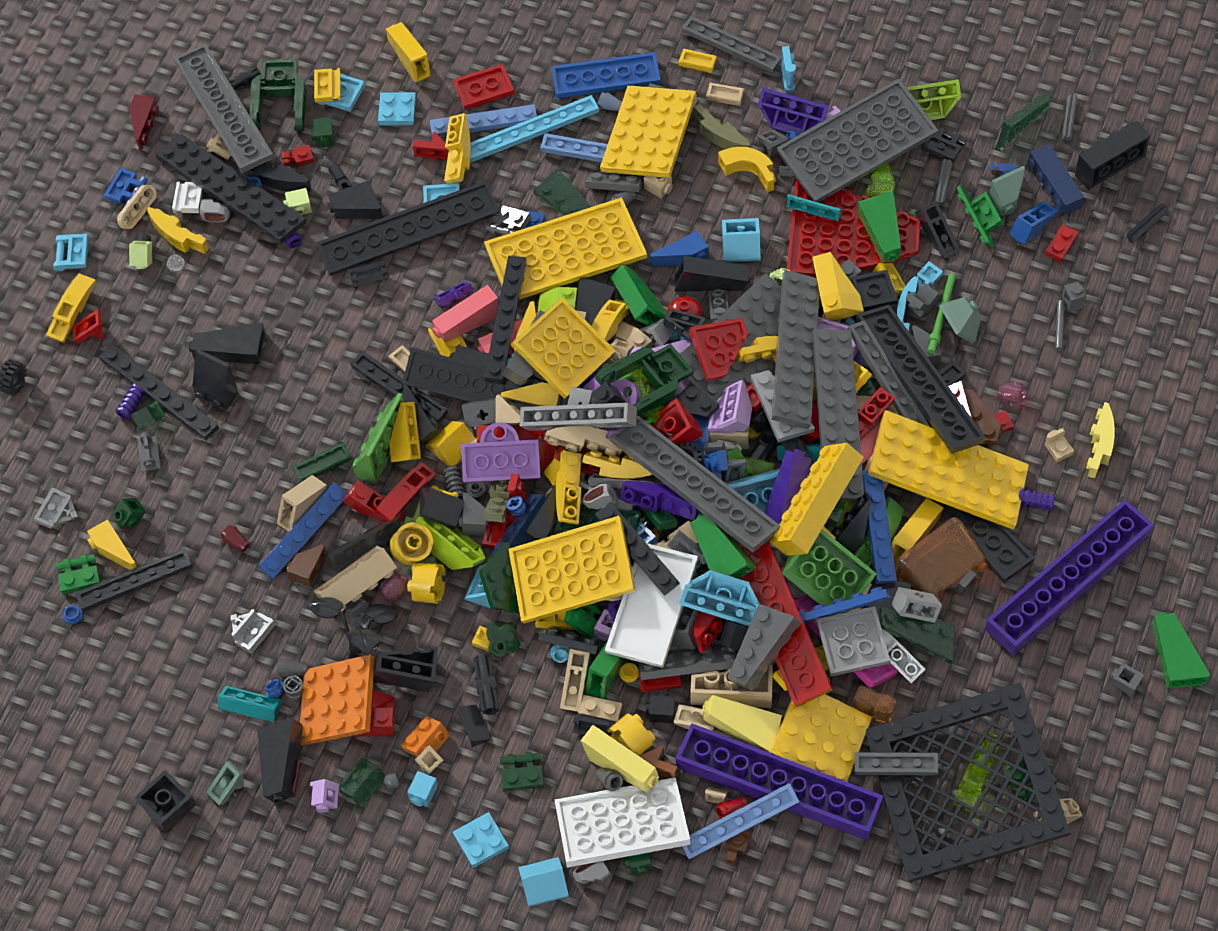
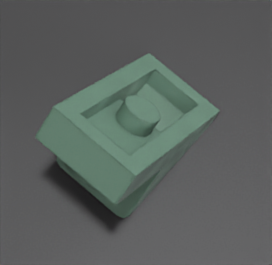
M227 761L206 793L219 806L224 805L234 789L244 787L243 774L230 761Z

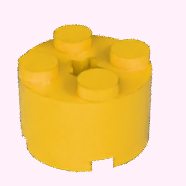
M414 522L401 526L390 540L391 553L402 565L411 566L413 563L422 562L430 554L433 546V537L429 529ZM409 542H410V543H414L415 546H414V547H413V546H410V545H409Z
M420 562L413 563L412 580L408 581L407 586L408 592L412 594V600L415 602L439 604L438 601L442 600L445 590V582L442 581V575L445 576L444 566Z
M626 714L608 729V733L612 732L611 738L638 756L653 746V741L656 740L654 734L646 730L642 725L643 720L637 714L634 716Z

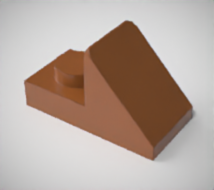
M664 746L639 756L656 768L658 776L666 779L677 777V766L670 761H661L664 756Z

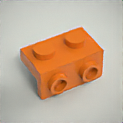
M426 716L406 738L401 747L404 751L417 757L429 745L437 752L449 738L450 734L441 722Z

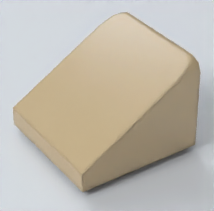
M429 745L415 761L423 772L428 775L443 759Z
M708 787L705 791V800L719 804L726 801L728 791Z

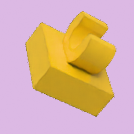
M479 626L473 638L472 646L489 652L490 641L486 636L487 628Z

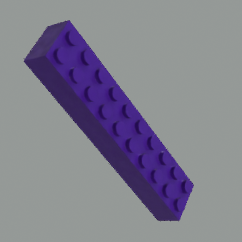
M1124 500L986 620L985 631L1012 656L1016 655L1146 541L1152 534L1154 524L1128 501Z
M692 723L676 756V766L678 769L757 799L791 783L800 802L786 810L866 841L870 837L883 803V795Z

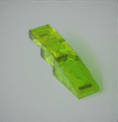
M992 733L987 734L988 736L994 739L998 738L997 735H994ZM985 739L981 748L990 752L994 742ZM1000 745L996 747L993 754L997 755ZM978 751L973 760L983 764L987 755ZM990 758L986 765L987 767L991 768L994 758ZM969 763L955 798L974 807L989 771ZM955 802L952 803V805H955L957 807L959 806V804ZM962 807V809L972 812L971 810Z

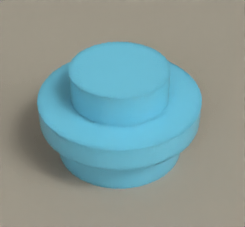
M555 644L550 650V655L556 662H565L569 657L570 648Z

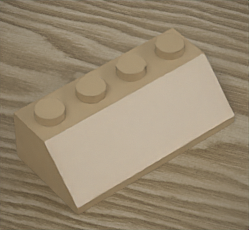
M376 546L314 590V593L318 598L331 597L341 601L344 604L343 609H341L343 611L346 608L345 604L351 600L355 602L361 598L362 592L366 589L370 591L378 585V581L383 577L387 579L394 574L393 570L397 567L385 549Z

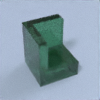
M156 400L131 415L140 431L166 416Z

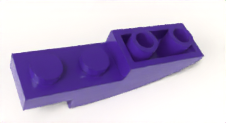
M624 481L622 483L621 499L654 512L660 508L692 521L698 516V509L666 485L640 481Z

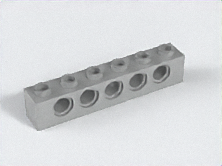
M629 403L521 407L520 427L529 431L551 430L566 426H587L593 428L636 427L637 407Z

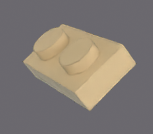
M583 695L578 714L618 722L622 703Z

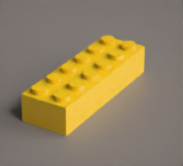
M848 443L828 445L822 448L819 453L820 457L811 466V472L808 477L801 483V489L792 498L791 506L782 515V521L779 524L781 527L769 542L786 556L808 554L864 458Z

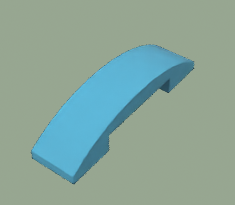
M916 276L906 285L899 299L897 316L902 323L904 322L908 301L905 298L909 293L916 294L918 277ZM903 323L909 331L910 323Z

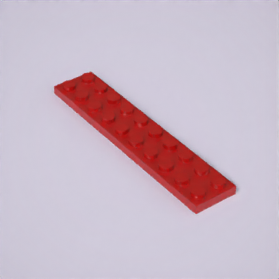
M736 540L756 564L757 568L741 577V580L749 582L759 604L794 616L801 622V625L798 629L794 630L787 644L783 645L775 659L794 706L799 707L832 691L833 688L769 540L753 553Z

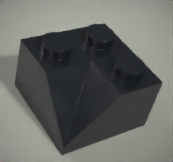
M166 770L134 797L150 818L165 833L196 806L192 795Z

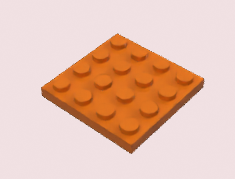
M365 655L306 670L303 680L300 723L303 726L300 745L306 746L370 732L375 657Z

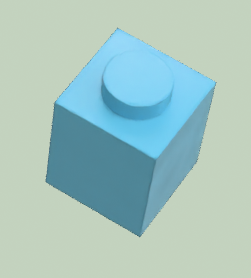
M417 771L407 792L410 802L416 806L424 805L428 807L438 787L436 778Z

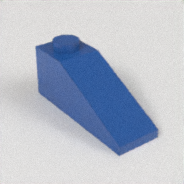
M1043 201L1018 216L1009 235L1014 237L1017 242L1026 244L1054 218L1058 210Z
M696 231L651 253L650 265L652 267L680 265L684 256L706 259L709 257V247L699 232Z

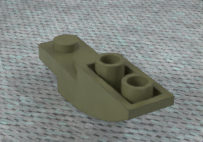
M700 104L694 107V118L700 123V133L712 143L723 149L732 147L751 148L749 139L743 137L735 126H732L729 122L722 125L720 120L715 119L710 111Z
M495 481L490 491V500L483 512V520L506 521L508 513L506 505L510 500L507 491L509 481Z

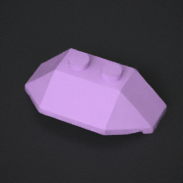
M741 380L727 386L723 391L724 394L718 399L717 402L720 408L710 417L708 425L710 433L733 434L748 428L752 404L745 383Z

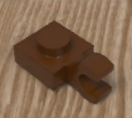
M742 832L727 840L725 849L729 850L726 858V864L734 866L738 854L745 855L751 839L750 833Z

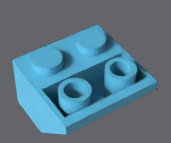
M759 218L722 220L724 262L761 261Z

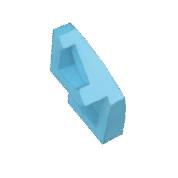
M929 261L917 273L918 290L923 283L930 284L931 286L934 285L943 276V271Z

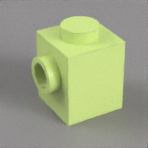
M306 188L285 193L287 199L283 201L285 205L300 215L312 213Z
M133 241L129 244V265L135 266L136 269H146V267L152 264V242Z

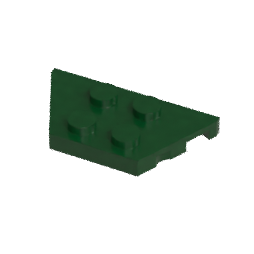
M506 542L500 545L499 550L492 554L488 562L483 564L478 571L490 608L520 614L509 554L510 546Z

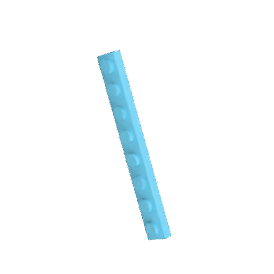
M592 95L473 141L471 142L470 163L599 112V107Z

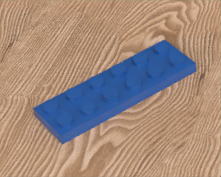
M655 52L551 66L556 98L627 89L628 86L644 87L649 86L650 83L655 85L661 84Z

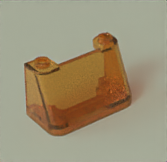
M953 517L906 551L898 559L897 578L911 583V590L934 594L938 601L941 602L943 591L970 570L975 573L983 572L988 566V558L964 524L957 517Z

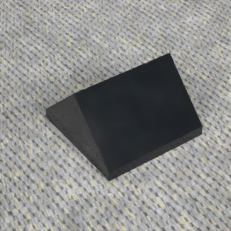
M421 488L419 490L420 516L455 529L465 501L433 488Z

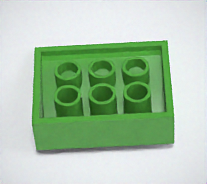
M398 393L386 405L383 412L379 413L376 426L371 428L368 441L362 445L359 458H356L353 462L352 468L354 469L355 477L377 484L391 457L389 454V442L400 403L404 402L401 393Z
M824 530L820 531L808 554L790 555L782 568V573L787 579L820 605L824 604L825 607L832 605L834 600L843 598L846 601L852 599L851 596L854 594L863 593L877 574Z

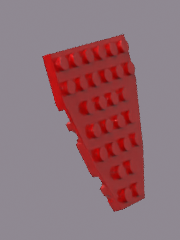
M795 181L794 196L813 201L800 182ZM847 189V191L839 190L818 202L843 210L839 221L793 209L787 269L817 278L813 257L831 252L840 266L849 259L861 271L873 269L878 263H882L857 212L858 202L871 197L865 195L860 197ZM901 210L899 212L896 211L901 245L900 258L893 262L888 261L885 263H894L918 255L919 219L908 216L907 213Z

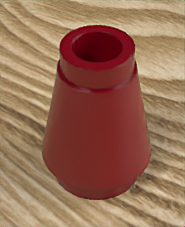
M229 525L221 533L223 542L242 552L250 545L236 526Z

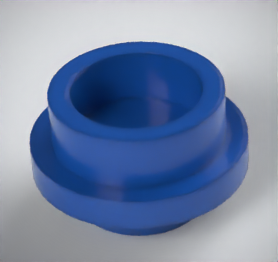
M75 605L67 606L63 612V619L68 624H76L83 617L82 610Z
M275 679L268 683L265 687L267 696L274 698L280 696L284 691L283 682Z

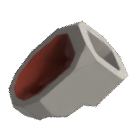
M213 199L201 200L200 215L203 220L208 222H224L230 217V211L226 206L221 205L219 202H214Z
M600 484L587 492L583 497V504L589 509L598 510L610 502L613 505L618 503V496L610 484Z
M603 861L579 865L573 872L575 880L582 884L597 882L598 880L602 881L611 875Z

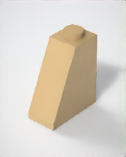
M311 475L283 494L277 524L289 532L325 493L327 485Z

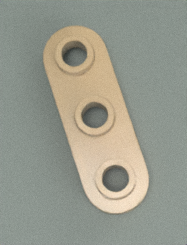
M152 185L140 186L119 213L117 222L122 229H132L156 198V189Z

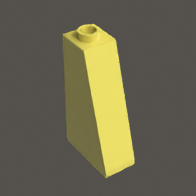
M714 695L704 702L702 712L705 713L704 721L737 741L770 753L780 728L782 715Z
M592 725L581 740L589 761L604 769L619 772L623 780L646 793L656 786L659 776L654 766Z

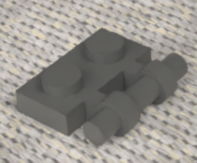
M500 205V213L492 217L494 224H487L485 229L490 231L491 234H501L504 236L516 232V230L524 229L531 219V215L529 212Z

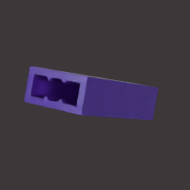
M794 449V452L786 450L765 510V514L778 524L782 521V515L791 506L792 498L801 489V483L808 477L811 458L805 456L806 452Z

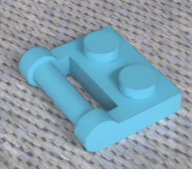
M789 46L782 47L781 64L784 90L786 93H793L795 91L793 79L796 71L794 54L790 53Z
M88 235L56 236L57 252L53 269L63 271L64 269L86 268ZM68 243L67 260L63 261L64 245Z

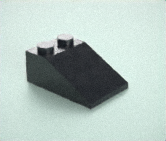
M198 349L195 356L192 384L195 396L199 400L210 402L216 408L221 407L227 410L239 394L230 364Z

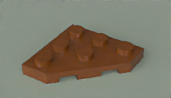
M965 389L972 418L986 437L983 444L998 445L1002 432L1000 423L973 390Z

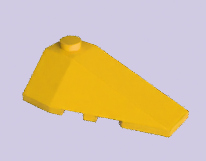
M831 252L814 256L813 262L826 319L835 321L863 313L864 310L859 293Z

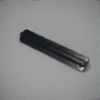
M1164 203L1156 207L1127 233V239L1131 242L1136 241L1168 212V207Z

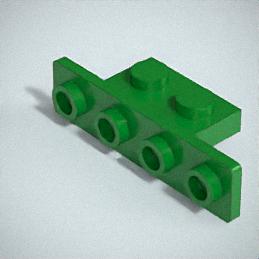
M959 185L957 187L959 194L957 195L966 204L965 210L973 218L974 221L972 223L976 230L980 231V239L985 245H989L992 248L996 247L989 232L1004 223L992 198L985 192L972 201L967 190Z

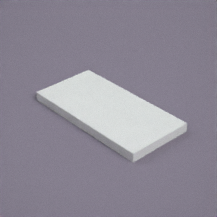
M647 544L677 578L680 584L664 596L638 564L634 562L632 574L636 591L623 595L605 652L663 668L683 606L679 605V601L685 585L692 581L699 558L696 555Z

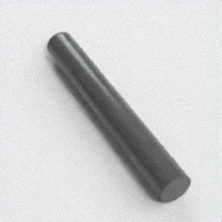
M1064 300L1057 301L1056 351L1063 350Z

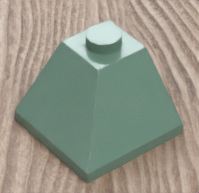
M1024 166L991 182L990 197L1001 217L1009 215L1016 210L1022 190Z
M963 297L939 305L956 335L973 344L976 341L981 320L978 304L974 300L971 301Z

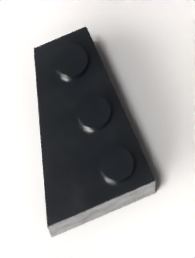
M432 647L427 650L414 649L408 652H402L401 650L378 653L374 662L373 682L429 692L435 683L438 647Z

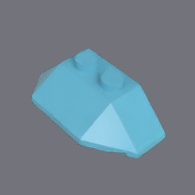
M712 570L687 583L679 601V605L750 626L759 604L749 582Z

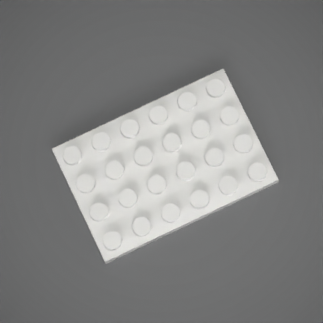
M676 777L659 780L656 786L651 788L648 793L632 785L621 787L616 791L605 790L555 800L567 867L691 845Z

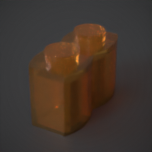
M866 686L858 687L853 700V708L883 723L891 722L896 711L897 701L892 696L883 693L878 694L875 690Z

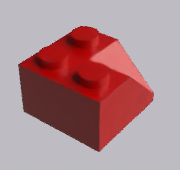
M372 690L370 732L357 734L354 737L395 736L396 697Z

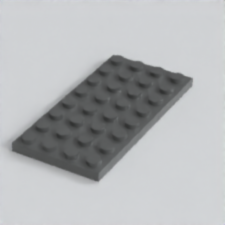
M897 79L777 147V152L814 202H820L936 136L938 129L901 80Z
M765 273L714 323L743 318L748 336L741 348L751 346L757 337L778 336L781 287ZM693 343L680 354L693 370V375L684 380L688 384L691 383L716 402L724 394L723 391L727 386L743 380L747 389L751 384V375L767 370L772 372L776 366L773 357L769 359L758 358L750 363L745 361L738 362L736 357L723 379L706 382Z

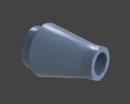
M602 92L597 105L601 109L619 112L622 101L608 92Z

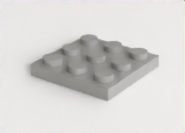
M875 606L816 619L830 676L890 664V658Z

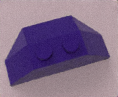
M766 88L762 89L758 106L771 128L784 132L794 130L799 135L823 122L829 109V105Z

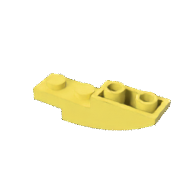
M1106 402L1103 409H1098L1095 418L1098 420L1097 425L1093 424L1090 435H1093L1091 443H1094L1092 453L1095 454L1093 458L1089 457L1086 468L1089 469L1088 477L1094 479L1100 463L1109 464L1114 444V419L1109 403Z

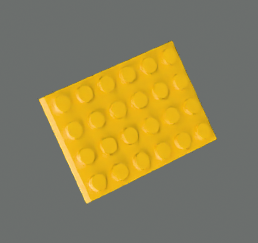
M628 86L600 166L601 172L670 178L697 96L696 91Z
M620 516L509 549L521 622L524 624L636 591L622 518Z

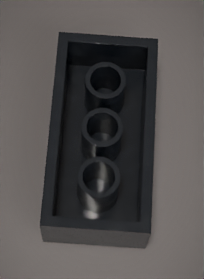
M1138 121L1127 124L1117 133L1113 132L1105 140L1098 141L1093 147L1081 151L1075 176L1090 190L1146 157L1151 135Z

